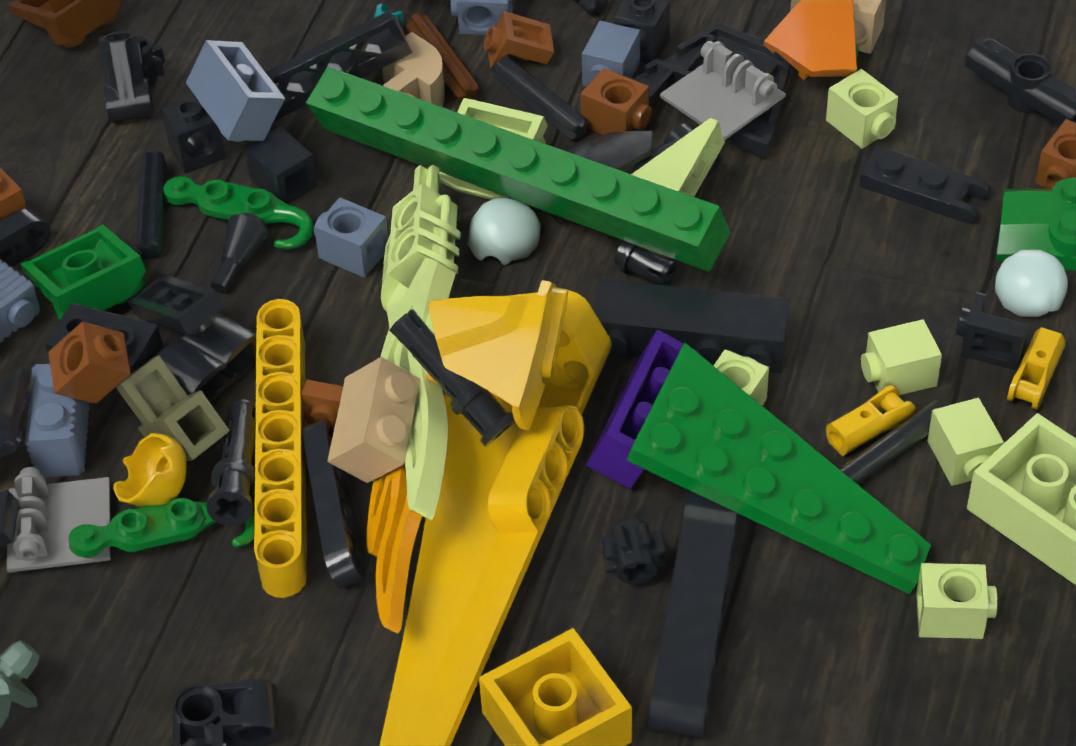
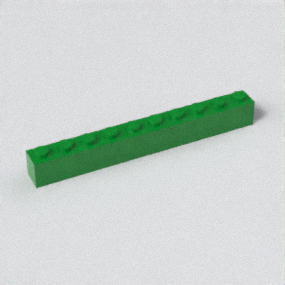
M328 66L306 102L322 127L327 131L427 168L434 165L439 169V172L708 272L713 267L731 233L718 205Z

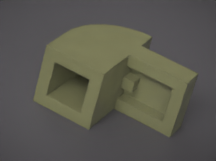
M159 355L151 358L116 386L119 393L141 421L142 425L138 429L143 436L146 437L151 433H159L175 438L184 449L187 461L195 459L230 431L202 391L190 395L186 394Z

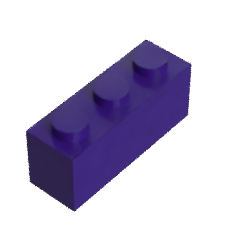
M657 329L637 360L586 466L631 489L644 469L626 460L683 343Z

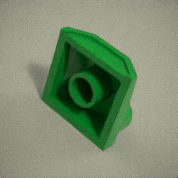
M1076 178L1062 179L1052 189H1003L996 261L1004 262L1006 258L1021 250H1042L1055 256L1064 266L1065 270L1076 271Z
M103 224L45 254L21 263L24 273L53 304L59 320H61L71 303L102 311L116 304L127 303L129 299L142 289L144 285L142 277L146 272L141 256Z

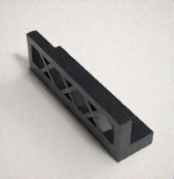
M389 10L266 71L265 73L285 98L274 121L307 105L308 98L327 66L363 78L411 54V48L395 14L392 15Z

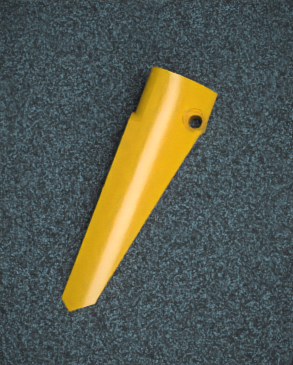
M568 290L567 306L553 375L551 379L544 378L546 386L530 430L520 429L515 422L493 443L484 447L480 442L482 437L463 414L456 415L452 411V406L450 405L452 399L444 393L448 420L444 475L435 515L432 520L425 518L401 650L379 746H451L477 686L479 677L484 670L584 437L582 414L611 350L612 342L590 304L578 293ZM538 292L510 296L537 297ZM491 393L507 412H512L511 404Z

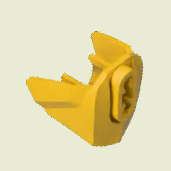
M542 280L537 297L473 296L438 299L431 301L428 305L444 367L478 384L511 404L514 420L520 429L530 430L546 386L544 378H552L567 306L568 289L558 288L552 282Z

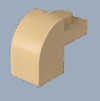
M411 32L406 35V39L412 53L382 68L383 86L442 107L445 101V87L441 55L433 45Z

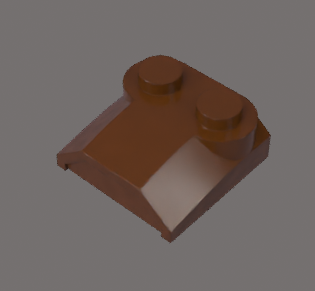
M16 0L7 5L11 13L32 24L45 28L53 44L63 45L66 48L81 44L86 39L87 34L99 26L115 21L118 17L117 14L122 9L121 0Z

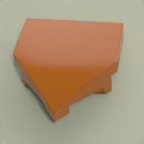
M800 0L765 39L763 45L773 54L775 52L780 54L799 71L798 76L803 80L808 75L810 77H848L857 70L853 0Z

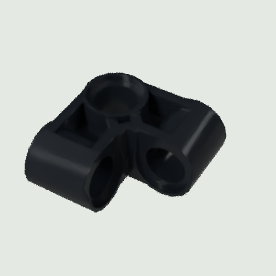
M247 679L231 683L194 684L179 691L174 698L172 706L173 744L171 746H262L275 741L280 736L278 689L275 684L268 680ZM208 717L207 719H205V720H203V721H199V722L192 721V720H194L195 718Z

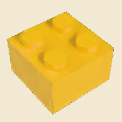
M574 628L479 677L482 713L505 746H626L632 743L631 705Z

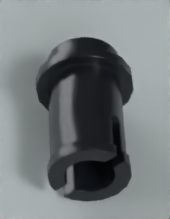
M627 241L621 243L614 258V263L620 266L622 273L627 274L631 271L657 285L668 286L674 274L669 273V270L675 271L677 268V261L670 260L654 251Z

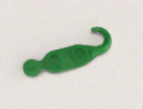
M181 176L168 180L163 188L165 198L169 203L174 205L194 203L202 213L210 217L229 220V217L234 214L251 213L260 217L266 225L284 222L298 226L299 232L297 235L274 242V246L278 249L289 250L298 248L312 237L314 231L313 220L306 211L284 203L264 189L246 187L222 180H211L204 185H196L190 178Z
M177 498L164 505L124 510L112 518L111 522L106 526L79 525L71 530L68 536L69 549L76 556L83 558L94 557L105 548L111 546L118 547L126 552H137L143 549L189 540L216 521L207 513L206 502H193L187 498ZM254 510L250 518L244 523L246 526L244 533L232 540L233 547L238 548L254 540Z

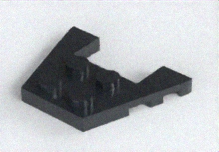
M716 23L677 46V53L664 61L655 59L646 64L644 73L632 79L649 86V106L653 108L661 99L660 93L704 64V57L700 53L703 45L708 41L713 43L716 41L722 42L725 48L732 52V56L740 54L744 57V60L751 61L754 67L760 71L771 74L774 77V83L777 84V88L784 93L792 65L777 52L773 54L763 45L764 40L721 23ZM783 99L731 135L730 143L766 158L770 151Z

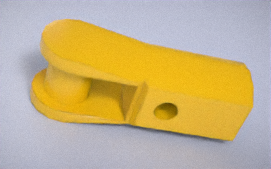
M1042 327L1036 330L1011 382L1007 396L1008 401L1013 402L1015 398L1032 403L1031 408L1038 410L1065 348V339L1061 333Z
M894 385L886 386L861 406L828 424L826 427L828 442L844 456L880 434L898 427L914 415L916 406L911 401L904 402L899 397V390Z

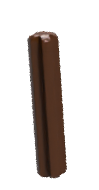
M419 13L413 14L411 21L406 24L407 31L416 34L438 50L443 63L444 82L459 102H462L463 98L474 100V96L480 92L476 81L427 15L420 16Z

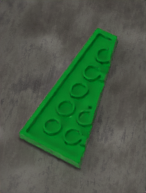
M684 342L626 461L910 594L918 582L921 563H925L931 544Z

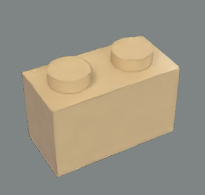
M383 357L345 377L327 462L366 483L404 465L420 378Z

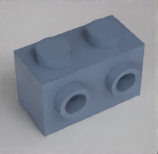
M206 40L186 81V84L199 103L218 126L221 134L227 140L236 142L243 140L264 141L285 100L284 96L243 42Z

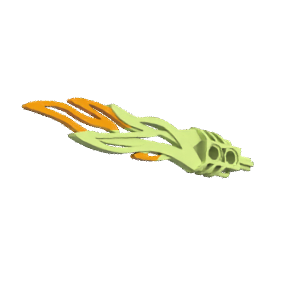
M420 165L415 169L413 191L394 205L392 209L391 232L385 246L381 302L383 309L388 315L389 330L399 318L414 309L427 327L434 333L428 305L433 300L449 299L455 274H458V266L454 264V256L459 257V249L455 246V239L460 240L461 233L456 229L457 205L451 202L448 195L439 194V169L434 165H431L428 169ZM388 331L381 357L420 378L404 465L372 480L373 485L367 522L368 553L377 557L376 599L379 618L385 628L398 634L402 627L408 571L422 516L429 520L433 519L440 496L447 451L448 420L442 387L418 363L409 350Z

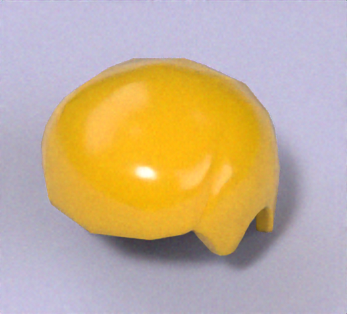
M151 433L140 440L132 455L123 459V463L128 469V478L126 481H117L113 484V489L119 502L145 507L168 504L177 498L186 479L187 459L184 449L175 438L165 434Z

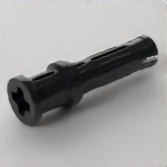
M414 309L405 313L392 325L389 331L409 350L418 363L452 399L450 403L452 411L456 415L463 414L482 436L480 442L484 447L493 443L515 423L512 412H507L488 390L444 367L435 334L427 327Z
M247 399L234 401L229 407L227 427L230 431L225 434L222 460L214 466L211 474L214 491L209 494L206 504L209 516L217 523L227 526L245 523L253 511L250 492L255 488V469L252 466V458L255 449L256 407L253 408L254 402Z

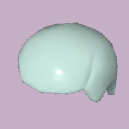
M495 198L483 203L473 216L469 227L467 245L480 261L487 256H493L498 258L503 265H507L512 260L528 257L538 246L541 224L537 215L529 206L509 198Z
M1021 250L1006 258L1001 264L995 280V292L1003 307L1019 317H1039L1047 314L1049 311H1058L1068 288V279L1064 266L1055 256L1042 250Z

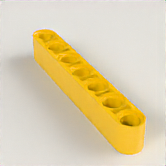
M285 299L269 301L258 310L256 334L254 551L262 588L267 594L279 598L290 597L300 592L305 586L307 579L306 453L302 436V428L306 426L301 399V392L305 385V341L299 308L293 302Z

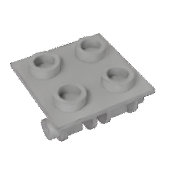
M708 41L703 45L700 53L704 57V64L660 93V98L700 125L709 118L719 121L724 140H726L782 100L786 93L777 88V84L774 83V77L771 74L760 71L754 67L751 61L744 60V57L740 54L732 56V52L725 48L722 42L716 41L713 43Z
M33 467L22 469L15 478V488L9 489V492L19 500L14 542L7 544V572L110 561L111 547L105 548L94 557L83 558L71 552L68 539L71 530L79 525L106 526L110 523V478L104 477L46 484L45 478L40 475L41 473L38 469Z

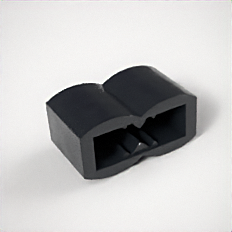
M220 312L215 314L216 320L210 327L197 334H184L182 339H178L167 347L160 349L154 356H160L187 395L202 391L212 406L223 397L229 386L241 381L256 366V333Z

